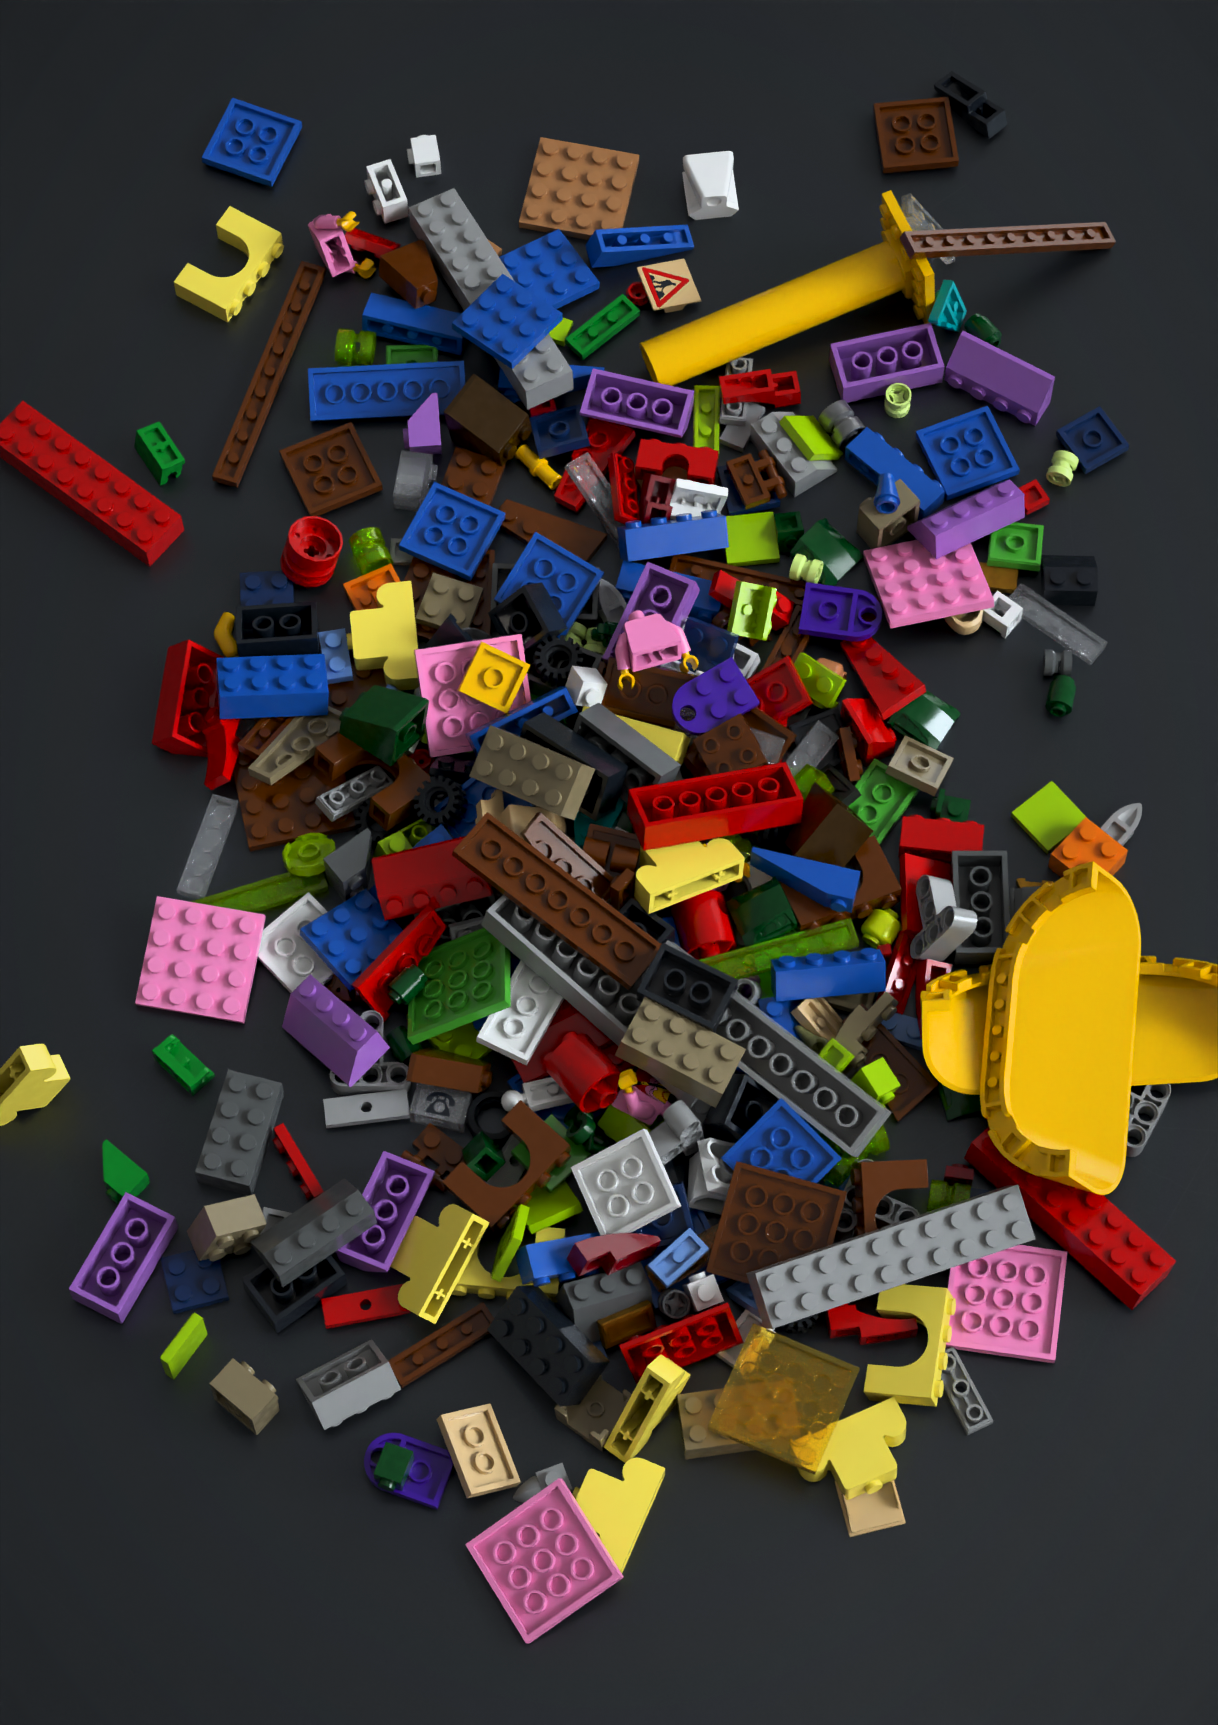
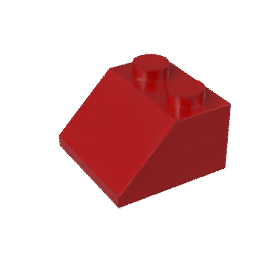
M847 698L842 700V719L846 727L850 726L851 733L854 732L856 734L858 747L855 750L865 767L870 765L875 758L881 760L893 754L895 742L897 741L896 736L890 727L887 728L878 708L873 706L870 699Z

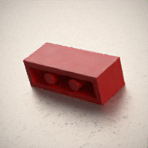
M920 815L903 816L898 857L907 853L936 861L950 862L952 851H982L984 825L978 824L975 821L953 822L947 818L925 819Z

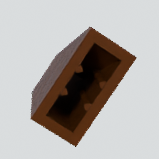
M422 239L380 256L379 277L411 306L417 309L436 301L438 279L426 244Z
M427 1047L411 1053L406 1081L479 1093L490 1086L493 1072L490 1071V1062Z

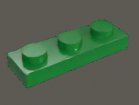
M622 294L566 337L565 344L581 360H584L639 317L640 310Z

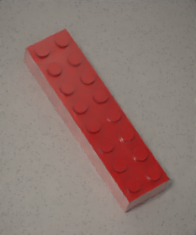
M23 400L0 423V458L150 567L184 531L180 514Z
M989 1127L971 1142L964 1159L997 1189L1007 1185L1018 1184L1028 1217L1128 1308L1133 1310L1168 1276L1176 1260L1104 1195L1084 1191L1035 1176L1022 1170L1005 1158L996 1148L988 1135Z

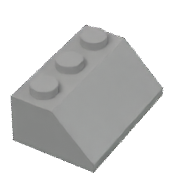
M771 412L751 424L750 441L759 452L767 450L770 457L774 458L777 464L776 470L778 475L783 477L787 489L794 497L837 472L838 469L831 460L808 461L781 427L779 421L784 416H796L793 412Z
M372 1339L296 1379L315 1417L324 1430L340 1425L346 1418L366 1411L369 1406L380 1400L389 1399L395 1392L401 1390L388 1360Z

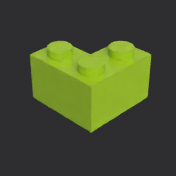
M883 1057L862 1067L850 1079L884 1107H886L884 1104L895 1098L893 1093L901 1086Z

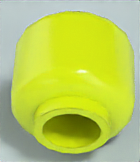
M890 908L884 910L874 909L861 926L862 939L875 949H877L878 945H892L902 930V926L897 920L899 915Z

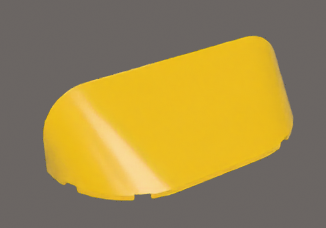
M1092 861L1064 871V877L1053 884L1049 882L1043 884L1022 904L1005 929L1008 936L1003 947L996 949L989 979L980 1080V1105L982 1116L987 1119L990 1128L988 1135L1000 1153L1011 1163L1035 1176L1094 1194L1106 1195L1118 1186L1126 1161L1141 956V933L1134 904L1125 887L1115 877Z
M1140 956L1131 1086L1204 1082L1218 1078V964L1178 957L1173 959V964L1156 963V956ZM992 964L979 966V973L967 975V971L961 969L942 975L926 985V991H921L922 1048L925 1062L930 1072L940 1083L953 1091L963 1094L980 1095L989 979Z

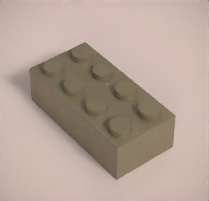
M490 725L469 776L557 815L575 820L595 769Z
M644 997L620 1042L615 1056L716 1108L746 1049Z
M792 1379L677 1395V1409L685 1459L788 1446L791 1442L800 1439L801 1434Z

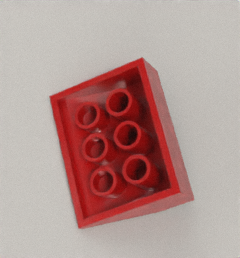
M727 1302L710 1306L706 1311L696 1315H686L680 1321L671 1325H661L655 1328L653 1332L643 1336H633L619 1346L636 1384H638L646 1367L660 1354L669 1358L679 1367H684L744 1342Z

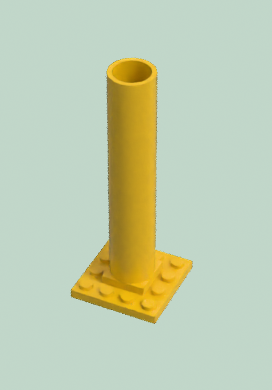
M889 190L882 193V205H879L883 216L880 218L883 231H881L883 242L639 343L644 363L652 381L670 386L676 385L901 290L905 298H912L915 304L913 305V310L917 319H922L924 324L929 323L928 319L935 303L934 272L927 258L909 259L899 238L904 231H912L892 191Z

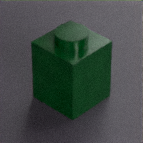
M482 1131L462 1149L466 1165L486 1182L506 1163L501 1146Z
M388 1442L385 1443L374 1471V1479L378 1482L379 1487L388 1491H394L395 1488L403 1490L414 1461L413 1451Z

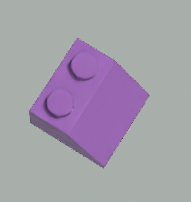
M432 393L408 420V428L403 429L405 449H410L411 456L442 454L437 393Z

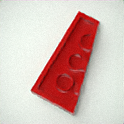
M589 417L586 430L590 446L573 451L571 463L565 469L555 492V501L578 512L608 473L607 457L612 452L621 455L635 438V430L625 425Z
M872 637L857 642L846 640L840 642L845 656L854 671L857 672L862 685L866 688L872 702L878 708L883 721L926 692L925 684Z
M426 906L352 983V986L370 1009L381 1014L383 1022L390 1015L387 1011L393 1004V1001L387 995L389 992L387 985L405 967L409 968L412 964L418 967L422 957L429 955L447 927L435 910L429 906Z

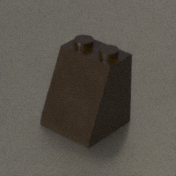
M475 374L471 376L444 411L453 442L472 452L484 455L501 466L514 457L518 446L530 436L532 430L529 415Z
M815 782L804 801L801 823L793 824L784 844L792 851L789 855L845 867L874 831L851 808Z

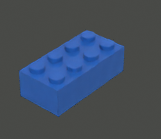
M324 654L216 658V684L220 719L328 715L329 691Z

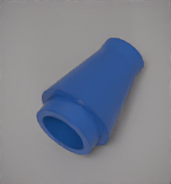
M890 473L879 475L874 498V505L877 511L883 514L895 512L900 505L894 476Z

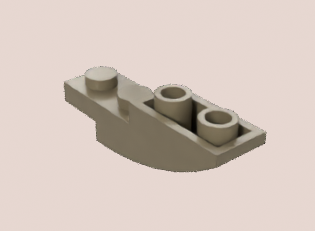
M887 991L868 1011L859 1004L849 1015L835 1037V1040L855 1056L843 1070V1075L846 1076L853 1068L857 1069L865 1062L867 1058L865 1055L869 1050L861 1043L864 1040L869 1041L877 1033L878 1029L876 1027L883 1020H889L896 1013V1006L899 1002Z

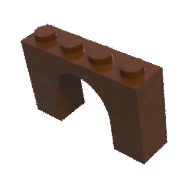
M337 733L315 748L313 765L330 781H333L351 768L362 764L378 765L393 775L395 782L371 797L368 813L386 831L417 812L414 804H418V802L414 800V797L421 794L417 789L418 787L424 789L425 786L422 782L425 780L431 782L429 774L423 771L414 759L406 754L400 757L392 766H389L340 733Z
M875 835L869 837L849 860L854 870L861 871L859 879L861 887L856 893L852 913L846 911L836 912L829 907H824L779 881L797 921L798 927L795 928V931L799 938L815 936L824 929L832 926L834 928L840 927L851 919L869 916L874 909H890L900 902L902 888Z
M521 1100L505 1115L501 1122L503 1127L519 1140L530 1153V1166L526 1175L512 1186L494 1187L484 1182L466 1164L461 1162L442 1181L444 1187L468 1210L490 1222L488 1228L493 1233L498 1228L500 1230L504 1229L512 1219L511 1214L517 1209L518 1205L526 1206L532 1199L530 1194L537 1187L543 1188L552 1177L550 1173L557 1166L559 1168L563 1167L571 1157L569 1154L571 1152L570 1144Z
M927 1159L853 1163L854 1169H851L850 1172L851 1184L855 1186L852 1210L857 1217V1226L854 1227L853 1232L854 1237L878 1229L875 1220L876 1209L881 1199L893 1190L929 1188Z

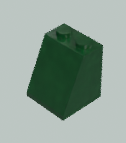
M374 685L367 692H362L351 707H346L342 711L339 718L341 721L339 733L387 765L392 766L424 735L429 700L424 697Z

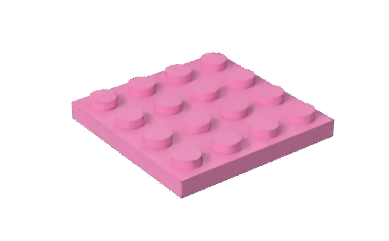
M918 540L863 551L864 561L890 629L994 607V598L971 543L938 559Z
M522 634L414 650L420 696L429 700L425 723L429 757L473 751L465 734L506 714L457 689L480 641L526 662ZM527 673L508 712L531 701Z
M157 896L135 1004L244 1024L266 916L259 913Z
M1017 1245L950 1268L948 1290L956 1300V1310L954 1315H950L949 1325L952 1328L950 1343L946 1342V1348L953 1347L957 1350L1055 1363L1067 1251Z
M558 1478L465 1544L527 1644H530L624 1578L561 1478Z

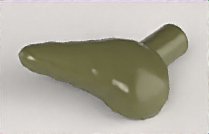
M801 1025L795 1026V1031L801 1041L816 1054H819L829 1042L826 1038L814 1035Z

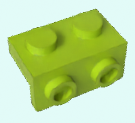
M736 581L727 631L739 636L766 641L772 628L771 617L777 602V589Z
M800 653L794 666L809 696L813 698V704L823 710L837 707L839 703L836 699L847 680L806 653Z

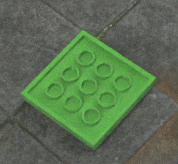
M485 928L432 948L427 957L423 956L418 964V968L427 976L428 980L424 983L425 987L408 1004L407 1038L414 1045L511 1007L510 950Z

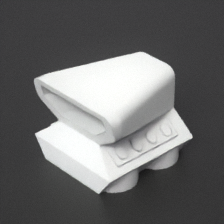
M732 151L691 154L683 157L685 172H682L687 211L688 215L693 219L730 217L739 211L733 175L734 156Z
M710 1137L697 1141L699 1151L689 1159L687 1200L690 1208L722 1215L734 1171L721 1157L734 1143Z

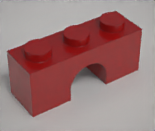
M641 439L635 465V479L643 480L645 473L663 476L666 469L676 466L683 468L687 472V480L714 485L719 451L709 447L698 448L687 446L683 443L672 444L661 442L657 439Z

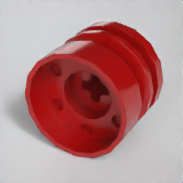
M306 516L296 520L291 525L280 559L281 569L288 579L304 587H318L326 584L332 578L343 545L342 534L337 526L329 520L318 516Z

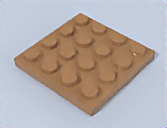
M540 137L519 219V228L546 233L560 229L564 236L589 240L595 230L623 228L639 164V155Z

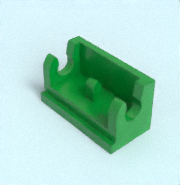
M156 422L136 430L134 448L160 486L166 484L171 473L177 478L181 474L185 459L161 423Z
M173 1034L152 1050L154 1060L192 1096L215 1076Z

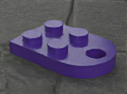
M806 582L798 634L857 642L869 639L880 628L882 608L879 601L869 592ZM864 613H872L876 619L866 622L861 616Z
M731 657L682 685L675 693L671 710L673 719L679 728L691 735L701 736L740 713L743 715L760 705V701ZM684 708H690L694 711L695 718L691 721H685L681 718L680 711Z
M387 1433L373 1440L364 1456L365 1472L374 1486L424 1506L438 1509L454 1468L448 1450L404 1434ZM386 1442L406 1448L414 1453V1461L402 1491L396 1488L394 1491L385 1490L379 1487L378 1482L374 1479V1471L377 1464L371 1458L376 1451L383 1450Z

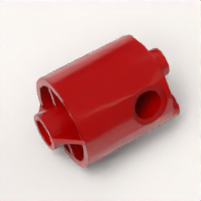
M709 890L671 905L670 911L674 919L680 947L692 957L709 966H715L723 962L724 957L736 950L735 936L724 896L721 892Z
M575 1031L569 1032L563 1037L562 1044L555 1051L548 1053L543 1059L546 1072L582 1112L590 1113L600 1108H606L616 1100L621 1089L618 1085L621 1071L598 1048L588 1034L581 1033L577 1035Z

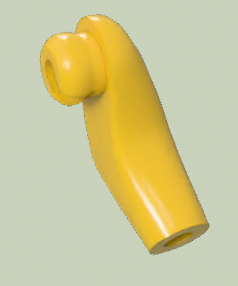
M229 612L222 614L215 627L214 638L226 657H238L237 641L232 636L235 616Z

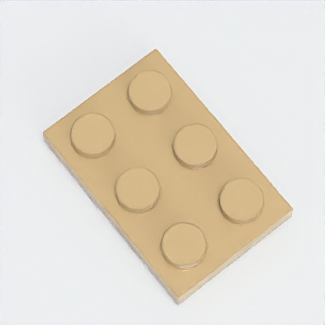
M491 1403L442 1414L436 1419L467 1499L517 1487L521 1483Z

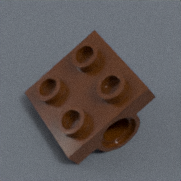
M741 713L693 740L711 775L759 767L768 762L758 740Z
M590 823L582 850L614 878L617 875L620 876L626 868L634 873L636 872L641 845L636 834Z

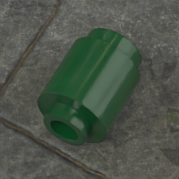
M976 313L966 321L964 328L967 330V333L995 347L1000 345L1002 333L986 316Z
M1058 675L1050 682L1045 707L1054 716L1063 717L1072 712L1076 686L1074 685V679L1069 676Z
M412 964L409 968L405 967L387 985L389 990L387 995L397 1005L401 1003L408 1005L425 987L424 983L428 978L416 965Z
M399 1026L386 1036L387 1045L397 1061L409 1067L411 1053L423 1048L420 1043L413 1045L407 1038L408 1029L405 1026Z

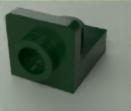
M800 511L774 514L780 554L790 553L798 540L804 535Z
M940 788L939 797L933 796L930 812L935 813L934 819L947 818L953 822L967 821L971 800L945 795V789Z

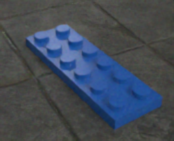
M464 361L308 368L310 421L410 417L432 393L438 394L439 415H444L445 409L465 385Z

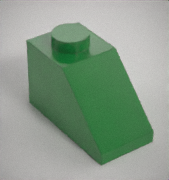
M106 1139L102 1143L103 1178L107 1189L105 1193L113 1202L118 1204L126 1192L137 1197L150 1184L148 1174Z

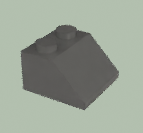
M368 828L323 859L327 881L344 902L361 891L367 890L369 887L374 851L371 831Z

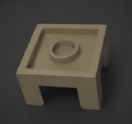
M600 1375L579 1405L560 1407L557 1404L554 1408L556 1419L603 1452L605 1449L604 1445L632 1394L625 1389L622 1394L602 1380V1375Z

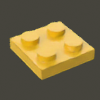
M480 641L457 690L507 714L530 664Z

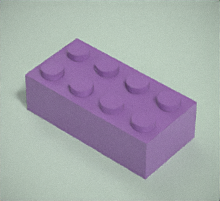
M931 323L830 344L829 362L840 399L845 400L847 403L885 395L887 388L894 383H902L913 389L942 383L944 363Z
M647 562L602 657L604 662L608 664L610 656L616 657L615 647L618 637L624 632V623L629 621L628 617L633 611L640 610L645 616L656 613L661 614L666 621L683 628L700 591L696 581Z
M126 1192L69 1287L72 1299L122 1324L179 1228L176 1218Z

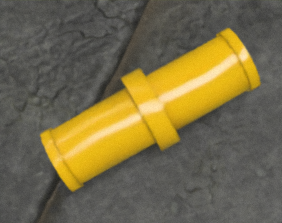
M526 444L518 448L515 457L529 468V473L534 477L538 476L551 490L559 486L562 476L548 465V461L545 458L539 459V456Z

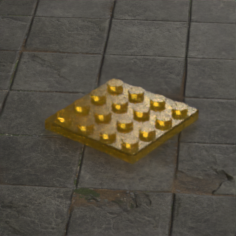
M753 1323L707 1429L815 1475L860 1368Z

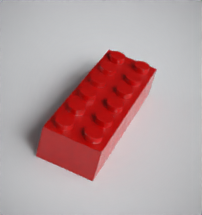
M782 762L629 789L627 815L643 851L801 823L804 798L787 763Z

